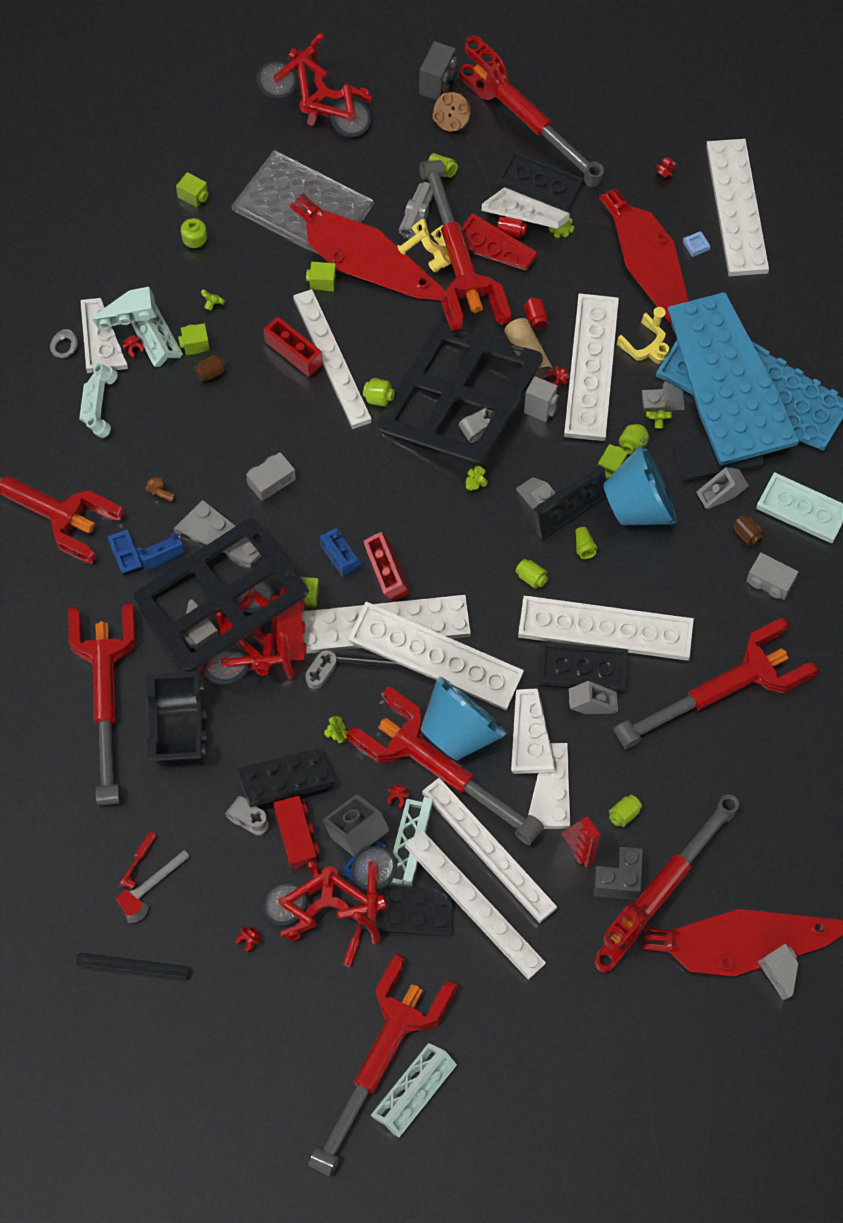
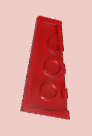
M473 213L461 227L469 253L525 271L537 257L536 251Z
M587 816L561 833L573 849L577 862L579 864L583 863L586 869L594 864L601 835Z

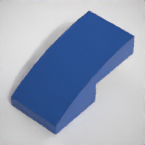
M128 530L107 536L122 574L142 567Z

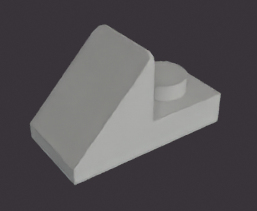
M664 382L663 389L642 390L644 412L658 410L674 411L684 410L685 408L683 391L668 382Z

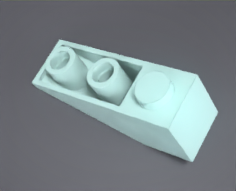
M150 287L129 290L92 316V320L98 329H107L120 324L127 325L135 321H148L150 318L156 317L154 295Z

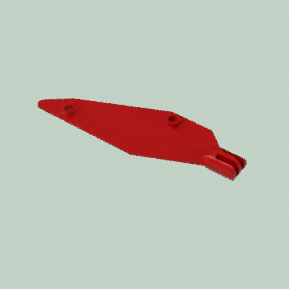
M615 187L600 195L599 198L614 217L626 268L655 305L665 309L666 313L664 316L672 325L668 308L689 302L674 241L651 212L630 206Z
M304 193L300 195L301 198L295 199V203L289 205L306 222L308 244L328 263H335L336 270L418 299L442 301L445 290L406 254L403 255L398 247L379 229L320 209ZM422 281L426 282L425 285H420L419 283Z
M737 909L674 930L645 927L644 933L654 935L644 936V942L651 944H644L643 950L671 953L689 972L735 977L762 968L758 961L784 944L792 948L796 956L826 947L843 935V920ZM815 926H820L822 932H817Z

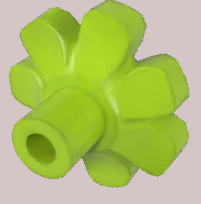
M569 218V221L558 229L549 227V231L554 232V236L557 238L561 234L563 237H568L569 233L574 231V226L571 225L573 221Z
M206 290L201 291V294L207 300L204 306L206 309L212 310L214 304L220 303L224 305L225 300L218 295H213Z
M658 410V413L656 411H647L646 417L655 420V428H663V420L672 418V412H665L664 410Z
M480 465L476 466L474 470L470 469L467 473L470 477L466 478V488L470 491L478 489L479 485L485 487L488 483V480L483 477L485 469Z
M330 717V725L324 731L327 738L332 737L338 743H343L347 738L346 733L348 731L345 730L346 726L342 722L341 717Z

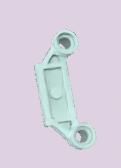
M97 363L94 366L93 375L83 387L79 419L86 423L87 427L92 429L95 435L104 438L111 430L110 424L100 418L105 383L108 385L114 383L118 374L110 366L106 367L102 363Z

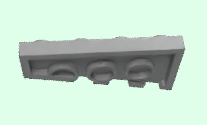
M202 500L174 528V531L180 535L184 534L190 537L191 540L197 543L201 542L208 545L234 528L235 525ZM247 538L241 539L223 551L228 557L249 567L261 557Z

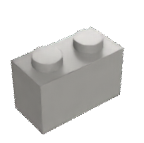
M534 376L526 391L524 413L544 422H547L549 416L553 417L557 409L556 402L559 396L556 394L557 385Z
M281 452L275 456L268 457L263 464L251 468L246 474L247 484L261 501H264L296 480L295 469Z
M760 552L749 571L747 582L754 588L768 592L774 598L785 600L796 581L799 571Z

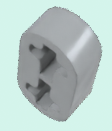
M325 650L319 653L307 670L306 683L310 688H321L334 671L337 663L336 656L332 651ZM328 658H330L331 664L326 663V665L322 667L323 659L327 660ZM320 672L319 680L313 682L311 676L315 677Z

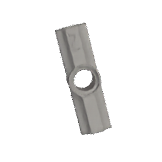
M419 183L413 199H410L407 203L405 217L399 228V233L404 238L410 239L416 235L411 227L424 218L426 220L429 205L434 196L430 183Z

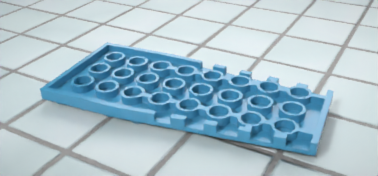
M723 292L670 306L668 314H670L673 331L676 333L683 364L688 372L689 383L692 385V393L697 410L719 465L723 466L798 445V437L777 388L726 293Z
M676 341L657 370L656 377L693 395L692 385L687 377L688 372L683 364L682 353ZM752 342L777 388L798 440L824 451L843 420V398L838 396L837 391L826 389L820 385L821 382L817 379H809L803 375L804 372L796 368L794 370L786 365L787 362L785 360L769 355L770 352Z

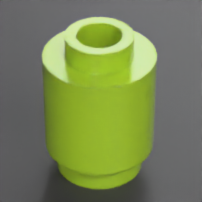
M523 559L516 568V573L519 574L518 577L535 589L543 587L548 580L547 571L532 560Z
M625 796L609 810V818L614 825L625 827L640 813L642 805L635 796Z

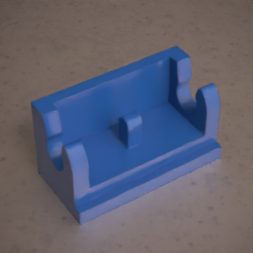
M338 528L320 535V546L342 577L362 566V562L349 547Z
M176 532L171 533V538L144 550L141 547L137 548V555L145 571L184 555L182 542L178 540Z

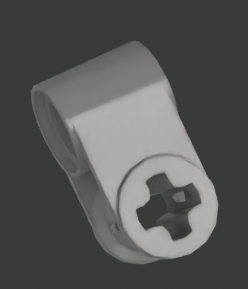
M484 408L464 418L458 426L469 443H474L480 439L495 411Z
M238 796L225 813L226 817L233 823L242 826L255 835H262L269 828L265 812L256 806L249 807L247 800L242 796Z

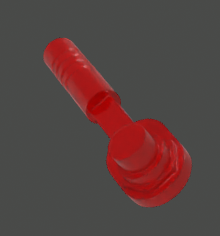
M148 832L134 854L136 858L118 886L128 887L129 889L134 887L136 882L132 880L130 873L137 861L144 857L155 840L156 834Z
M358 921L355 935L351 938L343 961V965L348 967L352 966L360 942L359 936L362 929H360V922Z

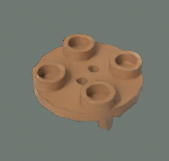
M444 93L435 103L433 119L444 130L458 131L465 127L469 121L471 114L470 105L467 99L459 93Z

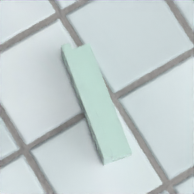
M155 304V319L131 322L138 337H141V343L153 365L160 367L167 358H181L183 353Z
M424 797L423 802L411 799L406 800L393 854L399 862L397 868L402 866L405 874L403 880L394 878L390 884L413 886L418 861L411 853L408 858L402 861L398 851L411 840H407L404 836V829L412 825L415 829L414 837L422 830L426 834L433 807V799ZM410 806L421 808L420 815L412 820L408 813ZM392 859L390 861L386 879L390 876L392 872Z
M428 1043L371 1116L384 1124L395 1136L400 1137L457 1064L446 1051ZM432 1052L435 1053L431 1060L426 1061ZM420 1071V1074L416 1078L412 1079V1076L416 1072ZM405 1090L402 1096L397 1097L400 1091ZM391 1108L385 1117L381 1116L386 1109Z

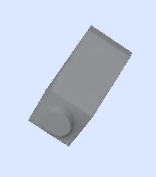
M725 467L696 493L704 507L709 509L735 498L749 485L739 469Z
M534 477L516 489L532 509L556 493L547 482Z
M192 599L188 602L186 614L198 607ZM206 618L185 632L183 639L190 649L194 648L198 651L218 638V632L210 620Z
M590 681L569 689L570 709L582 714L618 712L617 692Z
M786 944L778 947L758 961L783 1000L793 995L798 968L797 956L793 949L787 947Z

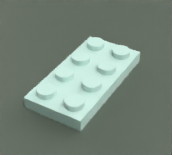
M775 472L756 506V509L830 543L834 542L843 524V503Z

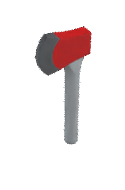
M185 850L141 886L131 891L126 889L115 898L124 911L128 923L133 924L144 919L148 913L149 906L141 902L140 898L190 857Z

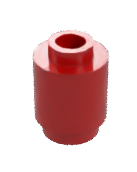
M500 216L497 228L511 237L521 238L522 235L526 234L527 224L524 220Z
M536 297L528 299L524 305V310L529 324L534 329L545 327L548 324V315L543 300Z

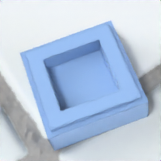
M701 231L683 238V243L692 257L710 250V245Z

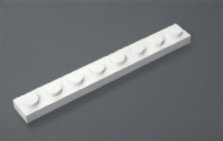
M313 290L293 295L294 302L313 344L322 351L323 366L351 428L355 429L371 423L368 410Z
M440 778L422 791L424 797L433 799L434 808L539 923L557 910V906Z
M423 830L405 845V848L528 980L546 964Z

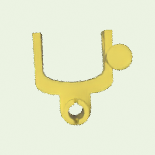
M423 218L411 227L416 235L404 244L398 245L399 251L405 255L406 251L422 241L425 249L433 253L435 257L432 261H429V266L434 272H438L441 268H446L451 264L443 235L440 238L438 236V232H441V228L444 225H441L431 233L438 244L430 239L426 220Z
M656 307L653 319L647 313L643 315L641 323L657 335L656 339L649 346L642 350H635L622 335L618 337L616 345L637 361L649 357L655 363L662 364L669 353V346L663 343L665 332L659 327L661 319L666 313L665 309Z

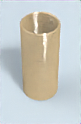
M519 318L510 322L505 328V334L509 342L516 346L539 351L542 354L543 362L534 376L544 379L552 371L553 367L535 336L531 325L525 318ZM515 351L516 355L519 356L521 352Z

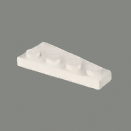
M505 187L482 203V211L557 229L569 221L570 213Z
M101 298L81 300L87 373H93L94 366L97 363H102L106 367L110 366L114 370L128 369L112 326L107 329H98L92 320V316L104 309Z
M538 689L516 690L511 767L513 774L556 772Z
M550 743L556 772L538 773L528 816L532 815L540 820L544 825V829L570 828L567 743Z

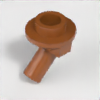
M154 477L147 482L146 491L151 492L153 496L157 495L172 502L174 494L162 489L165 482L163 478Z

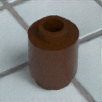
M214 354L198 362L194 370L200 381H208L224 373L226 364L221 356L218 357Z
M742 515L733 524L735 532L748 546H756L764 538V531L751 517Z

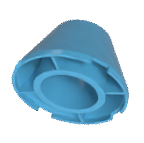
M642 445L605 481L604 490L610 506L621 525L674 524L677 522V517L672 501L668 499L665 491V483L648 450H643L644 446Z
M439 676L421 726V731L437 747L451 758L459 760L507 734L504 728L495 724L496 720L459 688L452 687L447 679Z

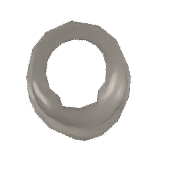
M69 329L61 330L52 339L50 345L51 352L58 358L69 357L77 349V337ZM66 338L70 339L72 342L69 351L61 354L58 353L56 345Z

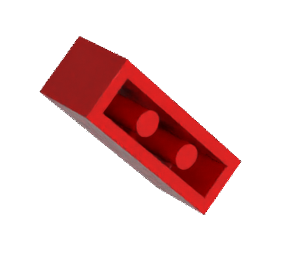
M278 316L264 328L265 342L308 377L323 365L322 351Z
M382 532L364 540L363 543L384 595L392 602H395L410 594L411 590L391 540Z
M272 596L271 602L280 596ZM303 599L272 619L274 655H280L278 632L283 630L287 634L290 660H304L307 646L303 642V634L306 631L305 621H302V612H304L305 607Z
M299 796L273 802L291 871L308 867L307 864L312 861L317 863L316 856H320L317 842L312 843L311 836L314 835L311 822H306L305 816L308 815L306 803H301Z

